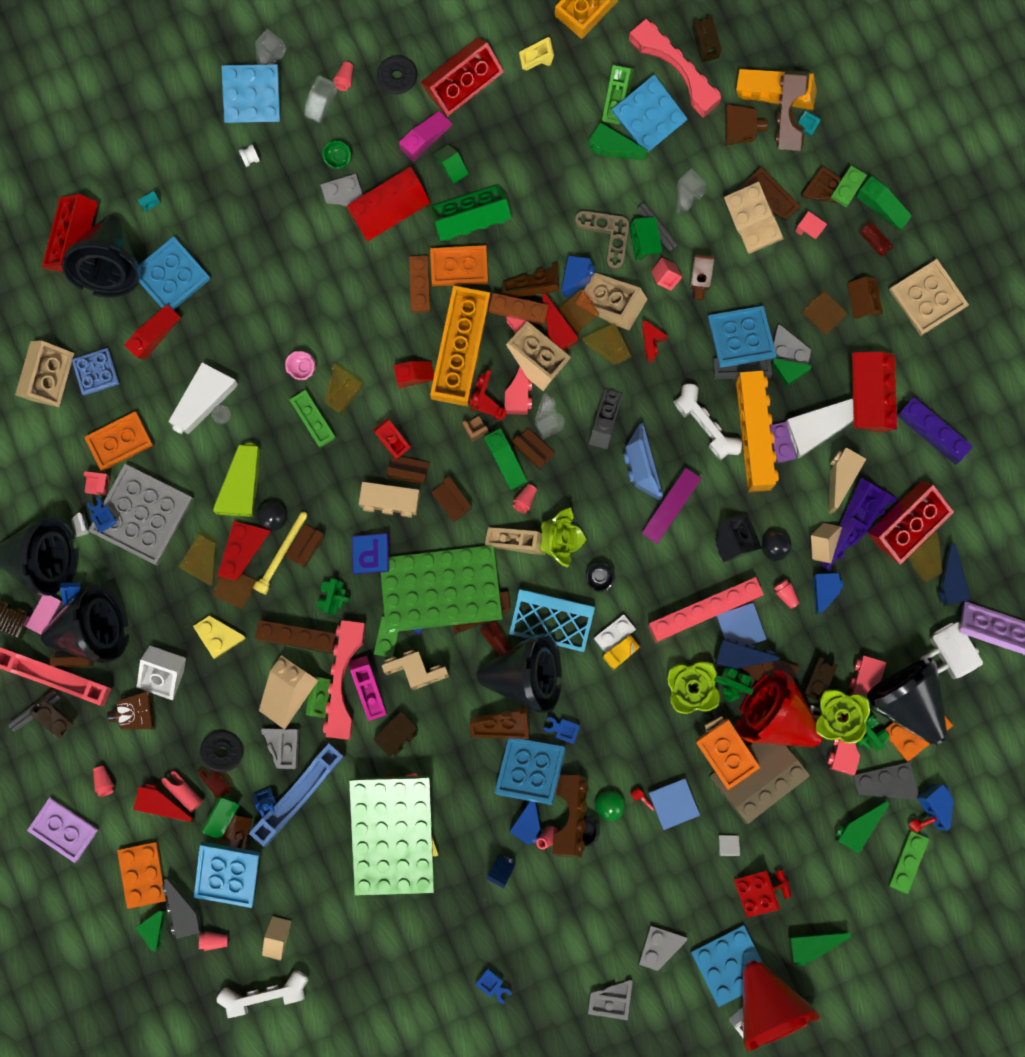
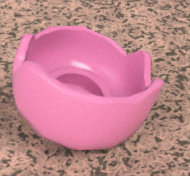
M294 351L288 355L285 361L287 373L297 380L310 378L316 369L314 358L304 351Z

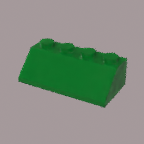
M499 184L428 206L440 241H448L456 236L467 235L472 231L486 229L490 225L502 224L512 219L507 199Z

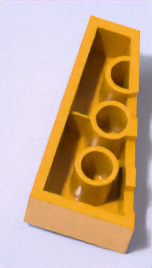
M740 69L736 88L738 98L779 104L780 94H783L780 80L785 72ZM814 74L809 76L808 92L806 95L794 100L792 107L814 110L817 91Z

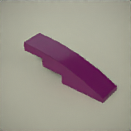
M685 468L642 534L658 544L702 478L688 468Z

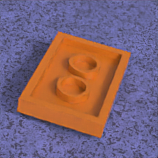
M486 245L430 248L432 287L488 284Z
M136 411L84 437L101 471L153 446Z
M945 716L946 728L948 730L953 725ZM894 722L884 729L890 736L888 740L906 762L930 745Z
M725 719L695 740L727 790L760 768L728 719Z
M158 842L117 850L127 909L168 901L167 895H164L162 884L165 883Z

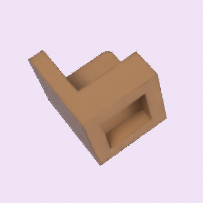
M479 416L469 422H466V420L462 422L463 428L472 443L489 434L487 426L483 424Z

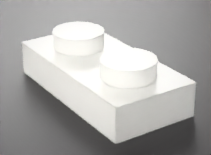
M622 615L598 634L594 640L606 654L636 629L626 616Z

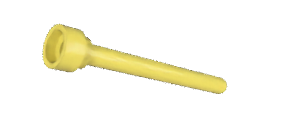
M306 512L300 513L263 578L255 582L252 587L253 589L264 595L267 594L270 589L269 581L307 518Z

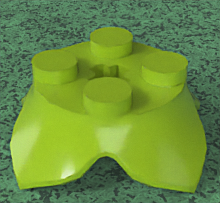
M571 508L560 511L554 518L544 521L541 525V551L554 557L558 563L565 567H569L571 563L570 553L579 550L587 540L582 530L578 526L571 524L573 519Z
M698 662L692 666L681 664L669 670L670 701L676 712L689 714L695 710L710 711L719 706L720 694L715 687L717 672L712 663ZM696 684L697 693H690L688 685Z
M838 690L825 691L820 700L822 714L816 721L817 734L828 740L839 739L848 744L860 742L866 733V720L870 714L868 699L860 694L847 696ZM841 714L849 715L846 722L839 721Z

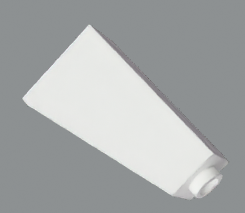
M201 363L168 421L173 426L172 429L180 434L183 432L189 434L237 387L238 383L236 380Z
M853 399L793 417L786 421L797 459L803 457L854 422Z

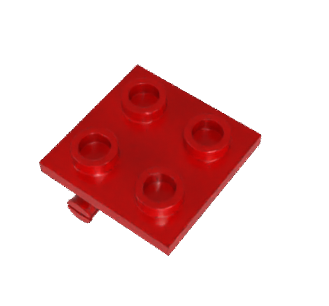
M487 370L477 378L475 383L477 391H475L474 395L472 394L469 401L471 406L470 412L478 410L492 415L495 420H502L506 416V410L500 408L484 393L491 371Z
M767 870L734 880L747 918L779 910L780 907L774 892L775 890L781 888L784 899L792 897L788 886L790 883L789 880L786 881L783 870L775 872L779 884L772 886Z

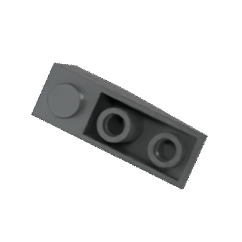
M604 389L589 445L608 449L623 393Z
M171 878L164 879L165 884H162L164 895L168 897L169 903L166 904L168 915L172 916V934L176 935L177 939L203 932L199 911Z

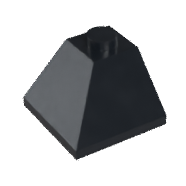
M748 513L723 519L716 542L718 553L723 562L762 549Z

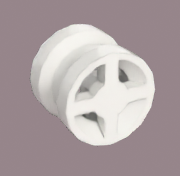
M252 144L245 150H239L246 167L250 166L252 162L257 163L260 161Z

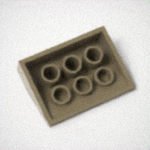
M759 743L749 745L747 748L760 768L729 790L726 789L716 772L709 776L745 824H749L810 776L785 745Z

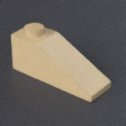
M488 527L485 546L492 545L494 548L528 554H546V552L541 551L542 533L538 531Z

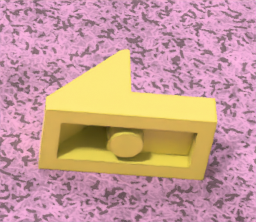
M549 37L519 52L524 70L527 71L541 63L547 66L551 65L554 53Z

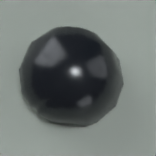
M268 500L257 509V520L266 530L277 531L284 527L287 522V511L277 501Z
M771 530L763 538L762 552L770 560H783L790 553L791 539L786 532Z
M594 563L587 570L586 581L588 586L596 592L607 591L614 584L615 573L606 563Z
M585 816L586 830L583 833V841L585 846H591L600 836V827L595 819Z

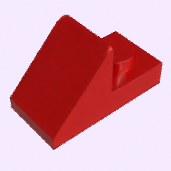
M643 321L641 327L646 361L654 362L655 356L658 355V347L654 343L666 342L668 336L649 322Z
M388 418L373 429L379 441L396 460L411 448Z

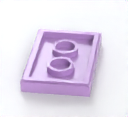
M49 797L27 831L74 863H77L99 829L52 797Z

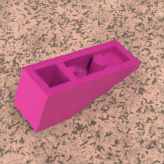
M440 111L412 129L399 142L400 150L411 161L415 162L453 125L452 122Z
M364 656L349 661L350 671L368 721L387 715L368 657Z

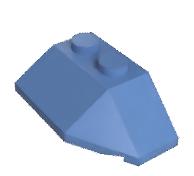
M641 423L628 442L623 458L625 464H629L630 471H628V477L630 482H634L636 488L660 500L663 497L644 424Z

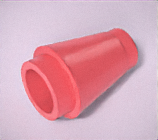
M343 62L334 77L333 82L336 89L346 91L351 87L353 71L351 63Z
M527 484L514 499L513 508L523 514L530 511L537 489L533 485Z
M787 579L773 587L775 594L790 609L800 603L791 582H788Z
M105 766L94 768L95 793H98L99 797L112 794L114 792V784Z
M554 826L545 827L536 842L538 848L546 849L552 846L554 834L560 831Z
M208 931L199 933V949L208 951L227 947V935Z

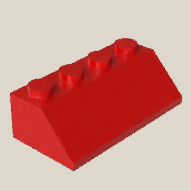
M477 37L425 78L421 84L429 97L448 117L504 71L489 44Z
M409 167L348 204L347 211L368 242L428 206L430 201L417 176Z
M80 194L59 197L41 268L63 272L62 262L64 254L70 246L93 228L92 223L97 213L96 207L98 202Z
M885 352L852 353L854 428L877 433L897 429L895 355Z
M921 481L868 534L881 550L901 565L954 511L933 484Z

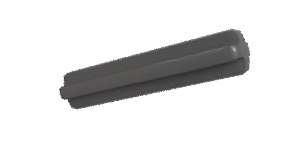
M644 203L638 207V212L643 218L656 217L647 204ZM656 217L660 240L669 251H672L677 247V242Z
M54 690L44 696L52 704L60 699L59 694ZM35 704L8 723L12 731H17L33 719L30 715V710Z

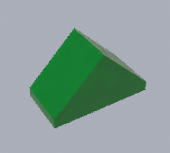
M446 145L433 154L453 185L469 175L458 152L450 145Z
M776 358L771 363L772 369L786 388L811 370V365Z
M167 910L158 911L136 927L151 951L156 952L160 950Z

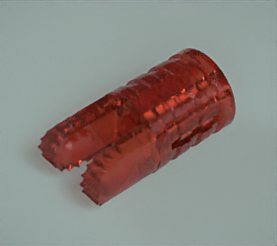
M872 222L859 233L882 257L886 255V251L893 249L892 243Z
M495 621L489 624L495 637L485 626L480 629V632L498 656L513 648Z
M199 770L197 772L198 775L212 791L216 799L224 797V795L230 792L231 787L225 782L219 772L210 770L213 775L208 778L204 771Z

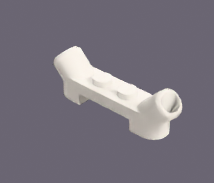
M683 385L681 396L673 401L678 411L684 418L689 414L695 418L713 440L709 445V449L719 460H722L728 454L739 455L742 449V440L740 438L724 437L720 426L709 419L710 415L704 407L700 408L697 404L699 390L697 385Z
M296 970L293 971L284 987L278 988V985L266 987L267 991L260 993L258 989L247 992V996L244 997L226 987L221 990L216 1000L218 1004L226 1008L227 1018L245 1015L248 1013L247 1005L283 997L284 1004L286 1005L305 999L303 989L308 982V977L301 971Z

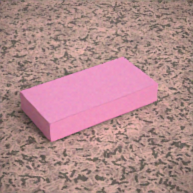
M42 596L26 627L42 634L44 628L54 619L62 601L52 596Z

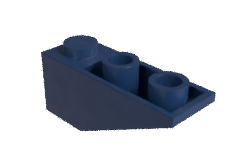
M727 638L726 641L723 640L720 643L715 664L726 668L739 669L775 662L780 657L775 656L776 653L773 651L764 650V652L756 650V646L745 644V647L737 645L738 641Z

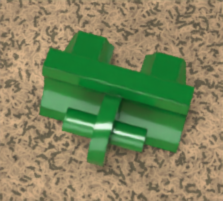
M332 578L330 581H322L321 591L326 592L327 597L326 599L319 598L316 608L326 614L336 616L338 608L342 609L343 602L349 603L350 600L345 597L344 583Z
M725 667L722 677L716 676L715 682L727 687L722 690L724 699L728 702H733L740 698L739 692L752 695L753 689L749 688L751 677L739 673L737 681H735L738 671Z
M872 715L867 718L866 733L863 739L856 743V746L860 747L863 745L867 750L873 747L878 751L886 747L884 744L890 736L885 730H881L877 734L873 732L872 728L878 722Z

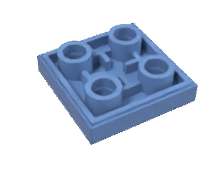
M108 348L72 359L83 396L120 384Z
M753 603L716 616L725 641L727 638L738 641L737 645L745 647V644L752 645L766 640Z
M686 779L649 793L663 830L700 816Z

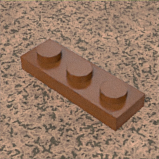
M409 256L411 313L430 312L428 256Z
M495 293L492 294L489 313L542 325L545 323L548 310L547 304Z

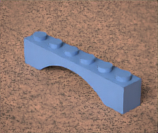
M328 743L299 780L274 806L275 811L271 812L270 810L249 834L263 847L267 846L342 762L345 756L332 744Z

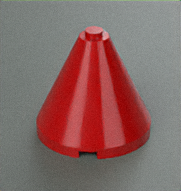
M774 670L775 675L770 677L766 674L753 686L752 695L748 694L739 710L743 713L742 720H737L736 723L738 735L749 743L811 748L818 746L822 742L823 737L817 734L816 720L792 676L783 670Z
M756 960L745 964L746 968L743 970V1044L747 1052L759 1048L758 1045L762 1046L772 1043L808 1026L807 1019L809 1022L821 1019L818 1011L762 962L757 963Z

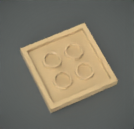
M938 259L889 289L920 336L969 306Z

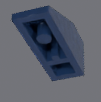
M956 543L947 547L940 579L938 598L941 603L943 602V606L971 599Z
M504 854L502 858L498 856L486 879L504 889L515 867L512 864L514 860Z

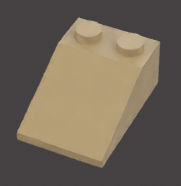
M595 273L576 304L615 326L630 330L647 298L640 287Z
M528 321L506 344L527 378L542 391L546 389L571 358Z
M845 448L842 452L838 451L830 463L833 465L830 470L828 513L831 515L840 506L866 461V458L848 448Z
M281 655L269 673L259 711L285 729L318 680Z

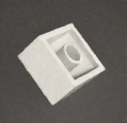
M149 646L140 660L136 688L173 700L184 673L186 658Z

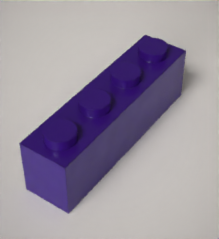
M915 397L897 415L955 465L973 447Z

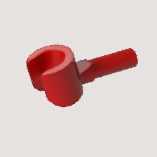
M636 788L630 792L635 802L641 799L651 810H654L653 804L646 799L640 789Z
M932 817L920 822L917 818H914L908 826L913 832H918L924 826L936 822L937 819Z

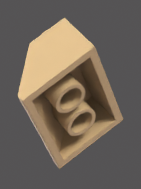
M30 341L15 395L30 401L59 407L74 353L44 341Z

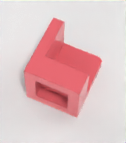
M808 211L795 232L799 235L805 232L814 239H817L827 224Z
M661 258L651 271L656 283L670 291L673 290L682 278L677 265L664 258Z
M84 472L83 476L86 477L85 493L107 496L111 477L102 473Z

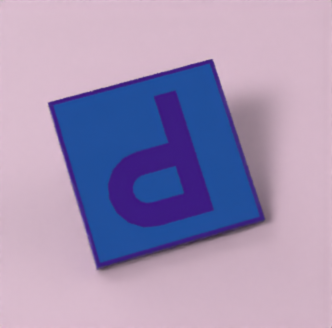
M388 533L352 536L353 574L389 572Z

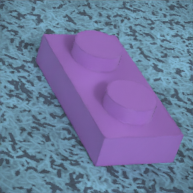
M787 423L771 425L770 432L774 434V444H772L773 451L776 452V463L795 460L796 455Z

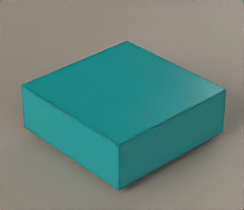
M804 111L798 124L804 127L805 134L811 137L821 119Z
M154 191L138 200L144 212L161 203Z

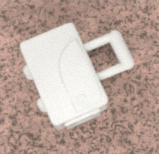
M959 622L948 624L934 632V635L929 640L935 650L922 656L920 659H923L925 663H929L928 658L938 654L944 664L938 668V674L947 669L952 679L960 678L983 664L978 654L979 650L974 648L969 637L959 633Z

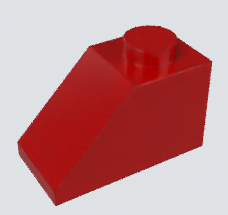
M411 361L393 365L399 389L431 382L434 379L431 362Z

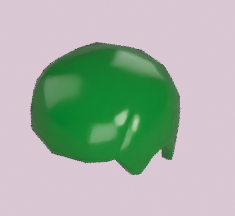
M330 141L323 148L322 156L324 162L333 169H342L351 161L350 148L342 141Z
M606 790L600 793L595 800V809L605 821H617L625 813V801L619 793Z

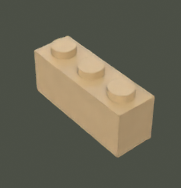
M362 482L359 506L366 512L381 510L383 514L393 515V512L401 513L403 517L411 518L412 515H417L420 491Z

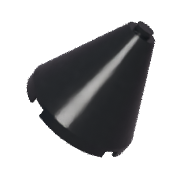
M114 215L106 216L70 246L65 252L62 262V269L66 278L80 290H83V287L92 290L95 296L106 298L124 296L132 292L134 286L139 282L140 268L121 219Z
M57 518L39 519L0 544V568L34 593L43 596H55L57 592L61 591V583H71L75 575L78 550L73 549L71 540L75 539L69 526L62 520Z
M99 585L85 587L44 628L41 634V641L46 647L98 663L115 661L123 654L128 641V637L124 638V627H128L125 612L117 597L109 589H101Z
M534 634L480 667L476 673V679L481 686L538 713L551 712L556 707L561 693V688H556L557 677H562L561 661L556 644L551 637H545L546 634Z
M929 657V663H925L922 659L898 671L885 680L886 684L880 689L876 687L866 698L869 701L870 709L929 744L935 743L939 745L946 740L947 728L937 664Z

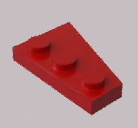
M234 521L217 576L237 582L250 564L251 559L262 547L261 545L265 539L271 534V531Z

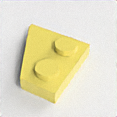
M211 616L193 626L213 659H216L246 639L242 634Z

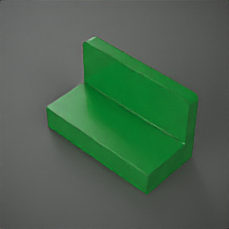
M656 217L635 218L629 224L635 260H642L647 255L661 254L662 247Z
M229 796L219 797L201 832L221 840L239 804Z

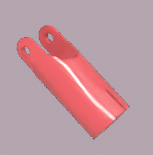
M172 771L171 776L178 783V786L171 784L166 778L162 779V783L192 813L204 800L175 771Z

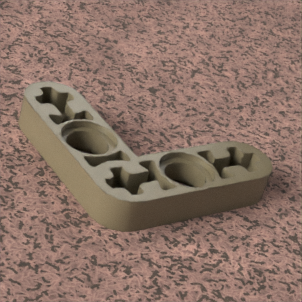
M588 211L579 212L575 217L577 228L611 234L607 266L613 271L621 269L624 263L629 229L628 220L625 217ZM582 217H586L587 221L585 224H581L580 220ZM592 218H595L593 223L594 226H591V222H588L592 221ZM605 219L607 225L601 228L597 225V221ZM619 222H622L623 226H626L622 227L621 235L617 234L618 226L616 225H618ZM620 239L623 242V246L616 248L612 242ZM614 253H618L617 261L619 262H617V265H613V262L610 261L614 259Z

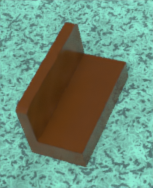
M865 276L847 284L854 319L867 315L879 316L883 314L876 278Z
M527 429L520 437L517 436L512 441V445L539 470L555 455L530 429Z
M392 456L390 467L387 470V477L425 485L429 463L405 457H399L396 460Z
M449 476L443 480V484L432 491L433 496L453 522L472 510V506Z
M304 525L287 552L286 558L305 569L323 541L324 534L308 525Z
M54 649V658H50V666L56 668L93 667V661Z
M234 815L221 840L216 838L215 844L245 849L252 819Z

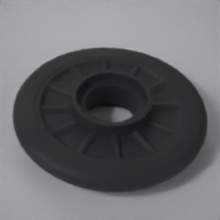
M403 56L386 58L377 70L379 85L383 90L391 94H402L409 91L417 79L415 65ZM400 71L402 76L399 79H394L392 73Z
M217 731L208 735L203 740L200 747V757L204 765L210 770L227 772L234 769L240 763L243 757V746L234 734L226 731ZM219 747H224L227 750V754L219 756L216 750Z

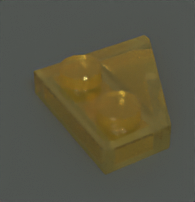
M615 323L582 338L585 345L614 366L631 358V354Z
M334 364L332 367V378L328 384L329 390L324 402L341 415L364 385Z
M937 531L931 534L908 557L924 583L942 573Z
M198 534L179 568L211 586L213 582L215 543Z

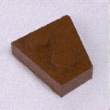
M822 166L801 197L838 203L831 199V196L842 179Z

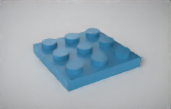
M278 65L222 66L224 123L281 122Z
M655 74L611 109L633 141L648 150V152L688 120Z
M174 236L139 264V283L161 308L169 305L174 310L210 280L207 273Z
M764 306L708 315V323L720 368L776 358V351Z
M508 739L495 794L553 805L566 748L524 739Z
M201 842L194 898L252 908L260 852Z
M744 925L691 951L718 1007L743 995V970L746 968L745 964L756 960L757 963L762 962Z

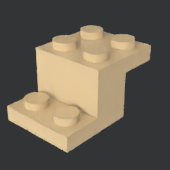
M759 182L724 197L736 229L741 235L749 254L784 239Z
M414 650L404 653V657L400 659L396 657L387 659L385 664L382 665L386 675L404 669L412 690L449 677L446 667L442 668L441 665L430 668V672L427 673L420 653H415Z

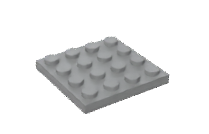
M124 464L103 503L104 507L108 506L117 524L100 533L93 522L88 531L157 566L193 498Z

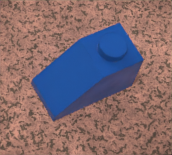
M568 256L561 290L565 298L571 297L590 283L591 276L593 277L595 274V265L590 258Z
M839 573L816 574L813 576L815 615L823 613L840 594V590L843 589V580L839 578Z
M932 784L917 799L929 818L936 817L937 821L933 822L937 830L948 831L951 828L954 800L950 795V790L945 785Z
M532 801L529 802L510 833L527 845H530L531 842L535 844L541 835L538 833L540 825L536 804Z

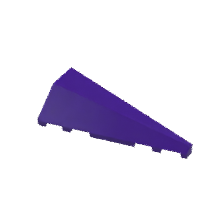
M861 478L839 525L842 527L832 562L831 564L823 562L821 566L830 571L832 569L831 565L838 558L842 559L845 556L844 552L849 546H854L873 526L872 522L879 515L883 516L886 513L884 509L890 503H895L897 498Z

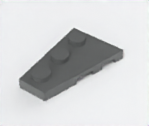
M714 358L713 360L714 379H737L741 372L763 371L764 376H767V378L772 376L771 359L721 368L719 367L718 359Z
M910 762L852 776L857 795L918 800L919 793Z

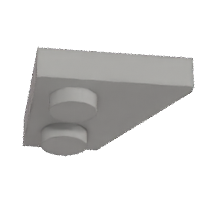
M356 174L320 184L326 204H340L347 207L348 204L363 196Z
M778 325L774 338L776 359L808 365L811 349L784 327Z
M261 729L262 735L265 736L268 743L267 747L273 755L276 768L298 769L300 730Z
M650 925L639 965L658 971L687 941V937Z
M632 980L591 993L588 1014L628 1020Z

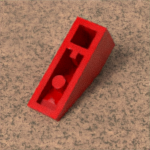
M544 293L542 295V304L548 305L545 319L548 339L565 352L578 343V336Z
M166 305L141 326L124 346L136 358L146 360L181 319V316L169 305Z
M145 784V787H138L133 810L188 822L195 821L191 814L164 792L156 790L157 786Z

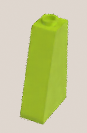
M244 443V445L238 446L213 509L216 515L255 516L261 451L256 444Z

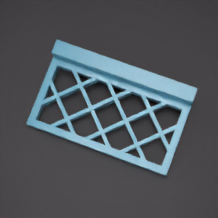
M519 589L509 634L529 638L534 635L532 629L542 624L547 632L546 636L549 635L553 639L551 633L560 628L566 638L560 642L553 639L555 644L584 652L595 606ZM521 601L529 603L533 609L524 616L519 609ZM541 607H547L552 615L542 620L536 610ZM561 611L567 612L570 620L563 624H560L555 616ZM535 612L540 622L530 627L525 617ZM579 616L588 617L587 625L579 629L574 619ZM554 617L559 626L549 632L544 622ZM523 619L528 629L522 633L514 631L515 624ZM572 621L578 631L568 636L563 626ZM586 628L585 634L583 635L581 631ZM580 633L583 638L582 647L573 645L569 638Z

